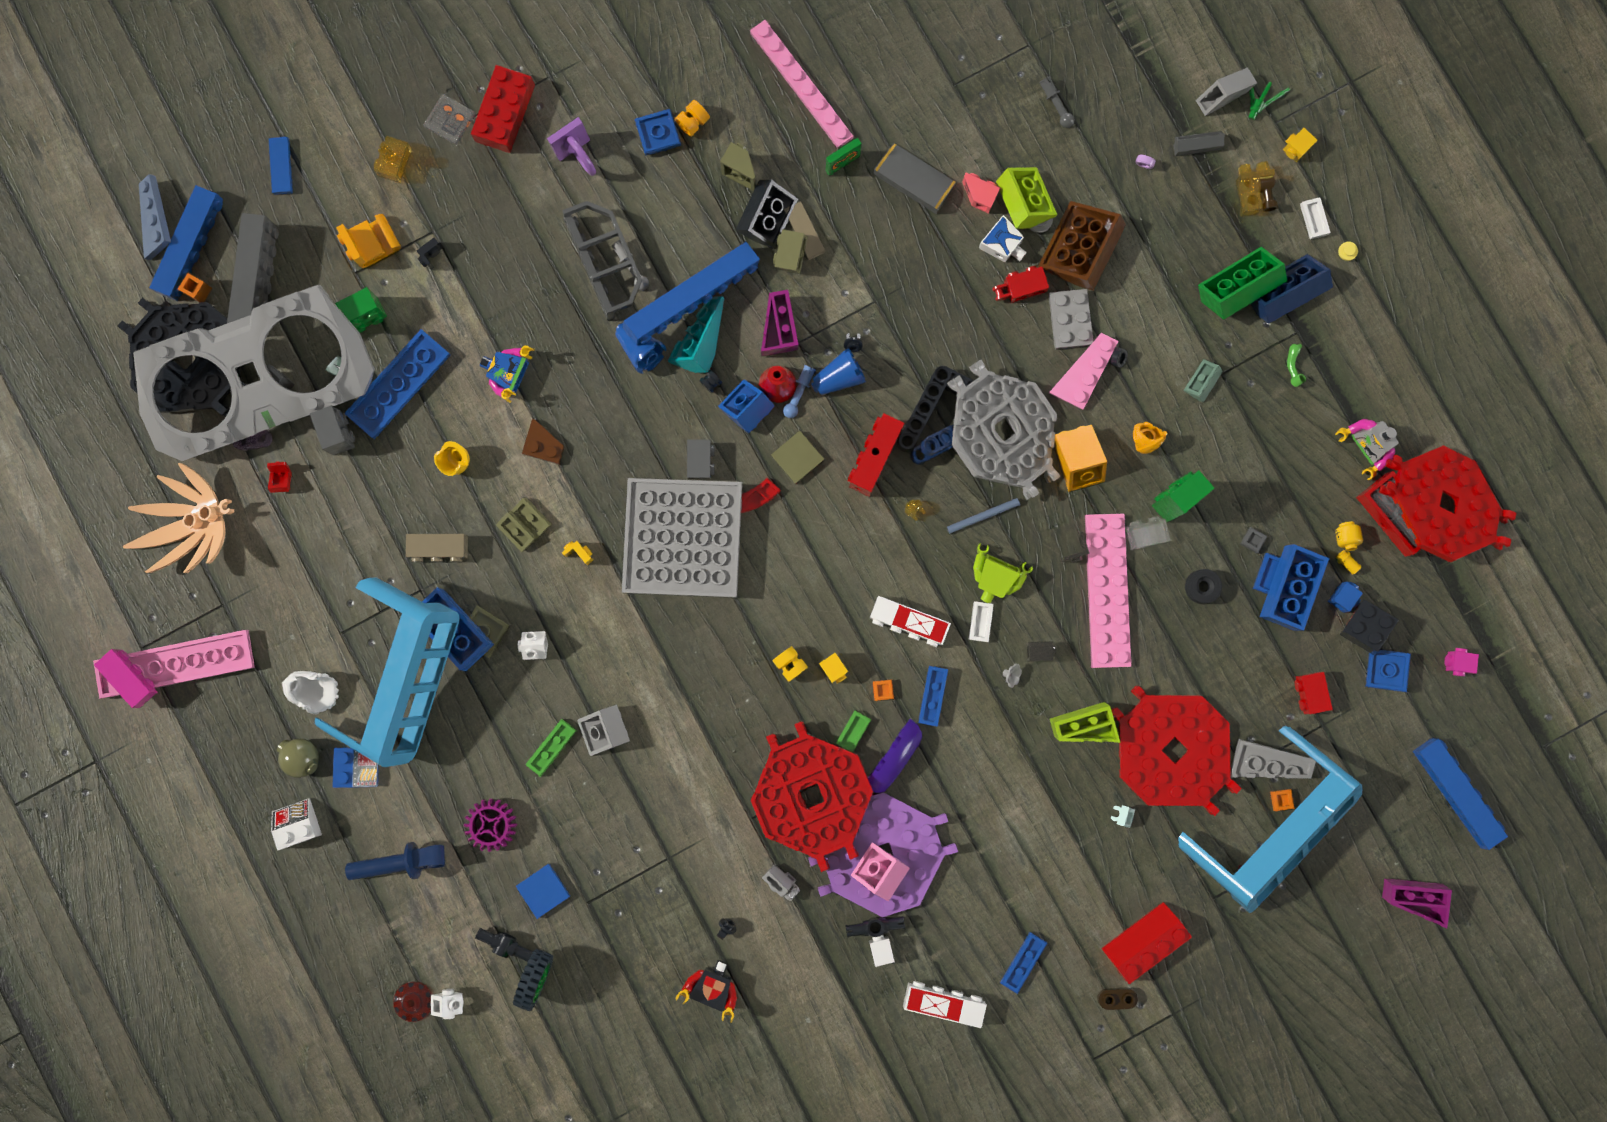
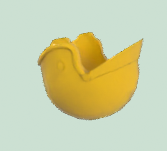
M448 441L435 454L434 462L443 474L454 476L463 473L467 469L470 458L469 453L463 446L456 442Z

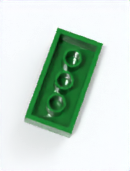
M1260 247L1200 283L1198 288L1201 302L1224 320L1287 281L1285 264L1263 247Z
M1200 470L1195 473L1190 471L1170 484L1168 489L1158 494L1154 498L1156 502L1151 506L1167 523L1185 514L1209 494L1214 487Z

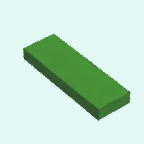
M561 719L525 765L541 777L577 730L564 719Z

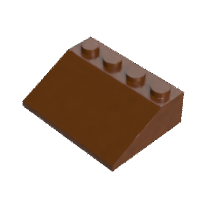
M1070 201L1038 267L1042 266L1043 270L1061 279L1094 291L1126 226L1121 214Z

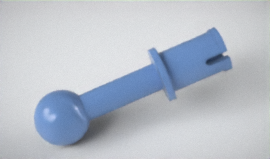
M804 365L799 379L796 380L799 384L792 400L783 408V413L787 418L796 417L798 414L797 405L805 387H810L809 383L816 370Z

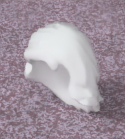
M296 671L291 673L282 682L283 692L288 701L295 703L298 707H302L310 714L317 715L320 712L331 709L335 706L336 699L339 697L337 695L339 689L336 688L338 685L337 681L326 673Z

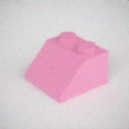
M871 843L851 876L877 896L889 901L910 868L876 844Z

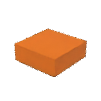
M892 680L873 681L874 701L894 699Z
M1291 789L1270 792L1273 811L1295 809Z

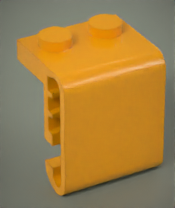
M384 214L375 215L376 220L371 223L366 220L350 229H347L343 224L336 227L339 232L337 237L342 245L345 244L348 249L345 252L351 262L355 261L361 268H366L401 249V245Z

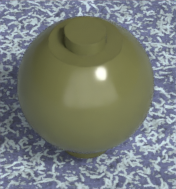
M293 739L291 741L284 740L279 744L277 748L279 753L278 762L285 774L294 778H301L316 771L319 753L313 743L305 739Z

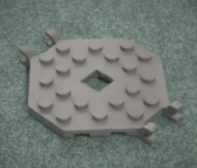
M979 360L969 367L975 375L979 376L969 385L965 386L960 375L947 383L951 389L957 392L952 446L973 477L1023 488V495L1028 500L1039 494V491L1031 482L1042 473H1044L1047 483L1061 477L1053 468V458H1051L1055 441L1054 423L1056 422L1057 414L1036 383L1020 381L1018 378L1006 375H996L994 372L988 371L983 361ZM1004 418L1015 432L1006 441H1003L995 430V425Z

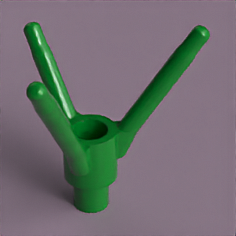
M1272 82L1267 84L1259 99L1255 98L1254 89L1251 88L1249 90L1251 112L1248 118L1255 120L1261 110L1289 92L1290 88H1286L1266 102L1263 100Z

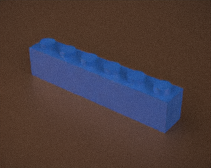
M195 185L171 238V243H169L149 287L151 290L176 301L182 296L183 292L178 290L187 273L192 274L193 265L198 261L199 252L207 241V234L214 226L216 214L222 208L223 199L217 193Z
M1429 739L1412 752L1479 847L1490 850L1508 837L1504 832L1505 827L1494 818L1493 810L1482 801L1481 793L1470 784L1469 776L1458 767L1459 762L1448 753L1447 745L1442 740Z

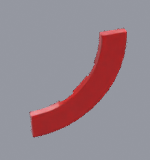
M766 478L758 486L742 494L741 514L765 505L777 496L781 490Z

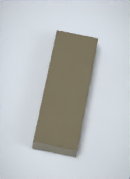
M802 202L796 203L789 216V222L795 232L804 233L808 237L804 253L809 261L824 254L825 249ZM790 207L784 209L786 214Z

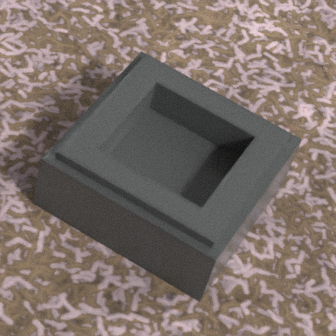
M1249 527L1240 545L1257 554L1267 536Z

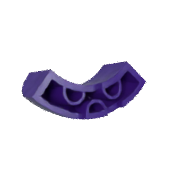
M908 720L891 744L890 749L868 776L874 792H885L891 786L922 740V732L913 720Z

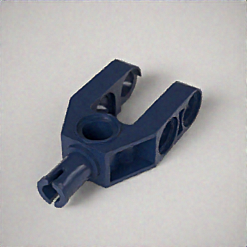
M954 424L927 437L922 441L921 445L914 448L910 453L913 463L923 464L952 449ZM931 443L934 445V450L931 449ZM916 451H921L924 454V459H918Z

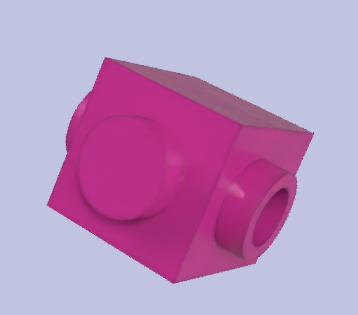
M1455 648V651L1448 652L1445 657L1446 671L1453 672L1454 676L1465 677V674H1477L1479 654L1468 653V649Z

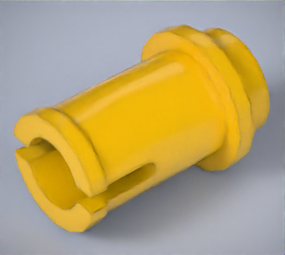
M1343 550L1336 556L1337 562L1345 566L1351 574H1355L1360 570L1361 565L1350 556L1349 551Z

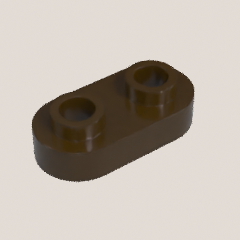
M1109 988L1101 990L1097 1000L1099 1005L1106 1010L1132 1009L1138 1002V996L1130 988ZM1127 996H1131L1130 1002H1125ZM1107 997L1112 998V1001L1110 1003H1106L1105 1000Z

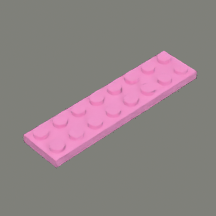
M1124 514L1085 515L1091 668L1131 667Z
M249 630L128 654L130 662L140 667L142 670L141 674L154 683V688L255 668ZM94 666L99 699L119 696L120 694Z

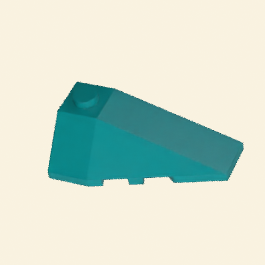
M723 296L713 297L708 303L703 305L696 315L697 321L685 330L687 335L682 342L678 340L668 359L669 363L694 373L708 372L716 352L724 304Z

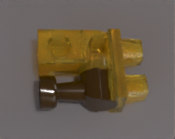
M1267 161L1257 163L1256 172H1251L1250 164H1243L1238 168L1239 177L1236 179V186L1241 204V217L1256 215L1261 209H1263V212L1278 209V203L1276 200H1273L1272 188L1276 183L1275 171L1270 169ZM1260 193H1263L1265 202L1263 204L1261 202Z

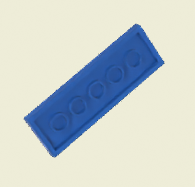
M420 329L372 382L366 394L360 396L345 412V415L375 440L449 358L450 354Z

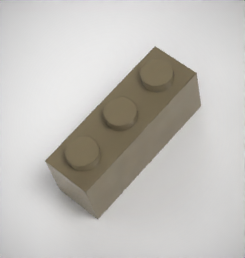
M406 534V557L412 559V562H423V559H431V562H443V559H450V562H462V559H468V536L465 534Z

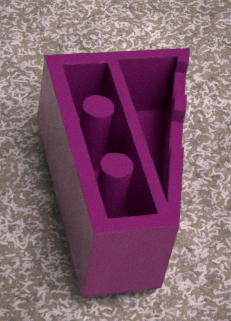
M788 290L769 293L761 357L798 350V340Z
M1384 878L1382 898L1388 903L1428 921H1432L1446 929L1448 927L1451 889L1441 883Z

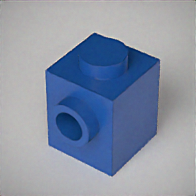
M1343 582L1339 584L1328 602L1343 613L1350 612L1352 608H1356L1361 602L1360 597L1363 593L1358 590L1359 587L1356 584Z

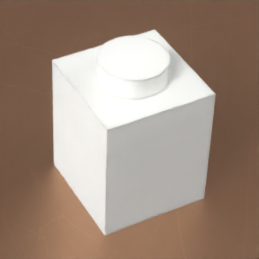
M884 934L879 937H872L873 940H869L875 967L893 963L894 958L888 936L884 937Z

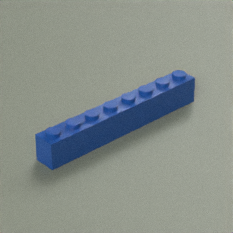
M747 242L743 243L624 320L622 328L636 346L640 343L645 344L655 333H662L670 323L675 324L687 312L688 314L694 312L702 302L704 304L708 303L713 298V295L723 293L728 288V285L736 284L742 280V276L755 272L758 268L759 257Z

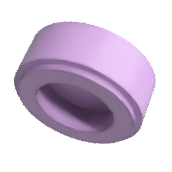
M1138 155L1136 159V164L1146 169H1152L1156 162L1155 159L1146 155Z

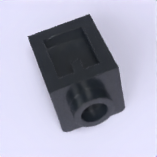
M432 238L416 250L420 255L417 259L424 268L426 266L431 270L434 268L428 259L436 257L440 253L442 246L435 238Z

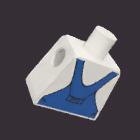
M1004 215L979 246L981 250L1003 262H1006L1011 255L1021 261L1027 253L1019 247L1024 237Z

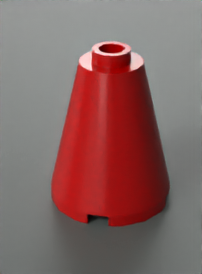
M780 365L767 368L759 379V389L771 402L775 403L788 401L794 395L797 386L793 372Z

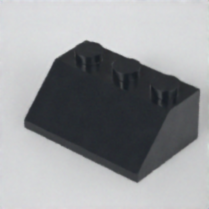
M759 179L736 230L750 240L775 249L778 235L782 233V229H785L798 198L773 180ZM790 207L786 214L784 209Z

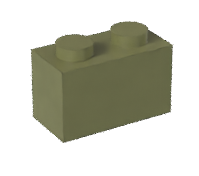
M782 229V233L777 238V245L779 247L773 257L774 267L781 271L800 274L808 237L804 233Z

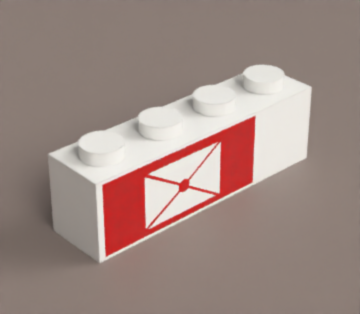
M880 596L877 597L870 615L873 624L881 627L884 624L891 626V631L899 634L904 631L909 633L908 637L918 641L920 638L927 640L926 644L936 648L938 645H943L951 624Z
M914 981L913 984L908 983L903 1008L904 1010L982 1028L986 1003L982 1001V997L976 995L966 997L959 991L952 990L949 993L945 992L942 987L933 986L929 988L925 987V984L922 982Z

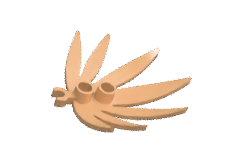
M178 463L179 467L198 491L168 477L157 475V478L180 495L196 502L197 506L177 503H155L128 507L129 510L163 517H183V519L127 543L123 546L125 549L157 547L190 536L146 570L145 573H153L175 563L193 550L202 539V543L183 573H189L193 570L208 551L209 555L206 563L211 564L219 554L225 539V522L222 515H231L235 512L234 509H227V505L232 503V500L224 499L219 503L215 492L208 482L183 463Z

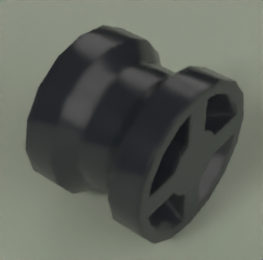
M711 370L707 372L704 378L699 379V382L711 394L717 386L723 384Z

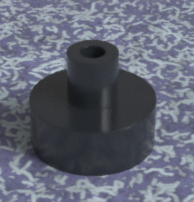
M1119 347L1115 348L1110 357L1111 365L1119 368L1123 367L1128 356L1127 350Z

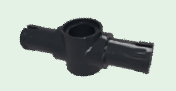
M903 916L891 919L871 917L869 920L862 921L863 923L845 925L847 938L859 935L879 937L891 930L905 929ZM874 922H878L881 925L880 929L876 932L870 930V925Z
M479 928L475 939L490 945L493 953L504 958L515 956L528 962L533 954V951L518 945L517 939L514 936L504 932L493 934Z

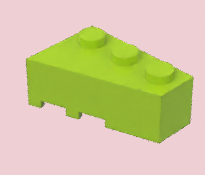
M1105 702L1050 718L1054 737L1059 741L1120 743L1111 707Z

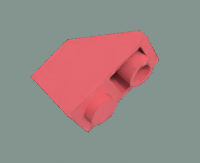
M965 173L962 182L971 206L989 214L1000 188L994 182H986L974 173Z

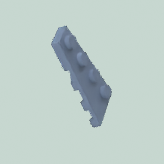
M148 174L139 183L144 259L152 260L171 243L156 176Z

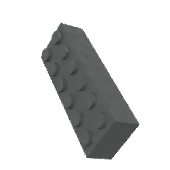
M242 213L227 323L251 315L253 308L268 303V294L271 293L270 278L274 273L273 257L276 256L275 241L278 239L279 230L265 215Z

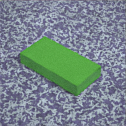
M854 710L836 744L853 753L871 719Z

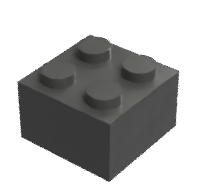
M332 405L310 413L322 450L336 455L355 448L353 443L355 437L353 432L348 429L347 424H349V420L345 413Z

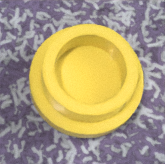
M1345 242L1339 247L1338 253L1341 259L1350 261L1357 256L1358 248L1352 242Z

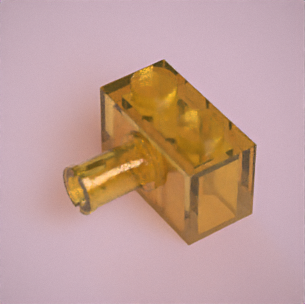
M386 136L385 141H382L381 145H379L380 149H378L380 155L374 162V171L381 178L401 183L412 148L408 142Z

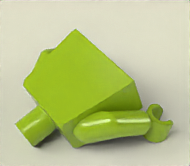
M980 543L977 547L978 554L976 555L973 569L975 580L979 583L978 588L984 590L981 600L991 603L994 596L1003 598L1005 595H1011L1019 590L1026 580L1027 574L1032 572L1033 567L1031 566L1026 571L1024 569L1026 562L1019 568L987 554L989 550L988 545L985 551H981Z

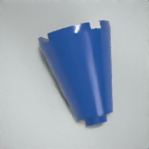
M623 323L619 324L616 328L615 336L635 370L643 374L644 370L651 371L663 359L662 353L663 350L666 352V346L654 337L645 344L640 343L636 346L622 328Z
M849 348L844 350L813 377L814 382L811 385L816 393L819 392L823 395L866 382L865 376L858 362L852 358L854 355Z

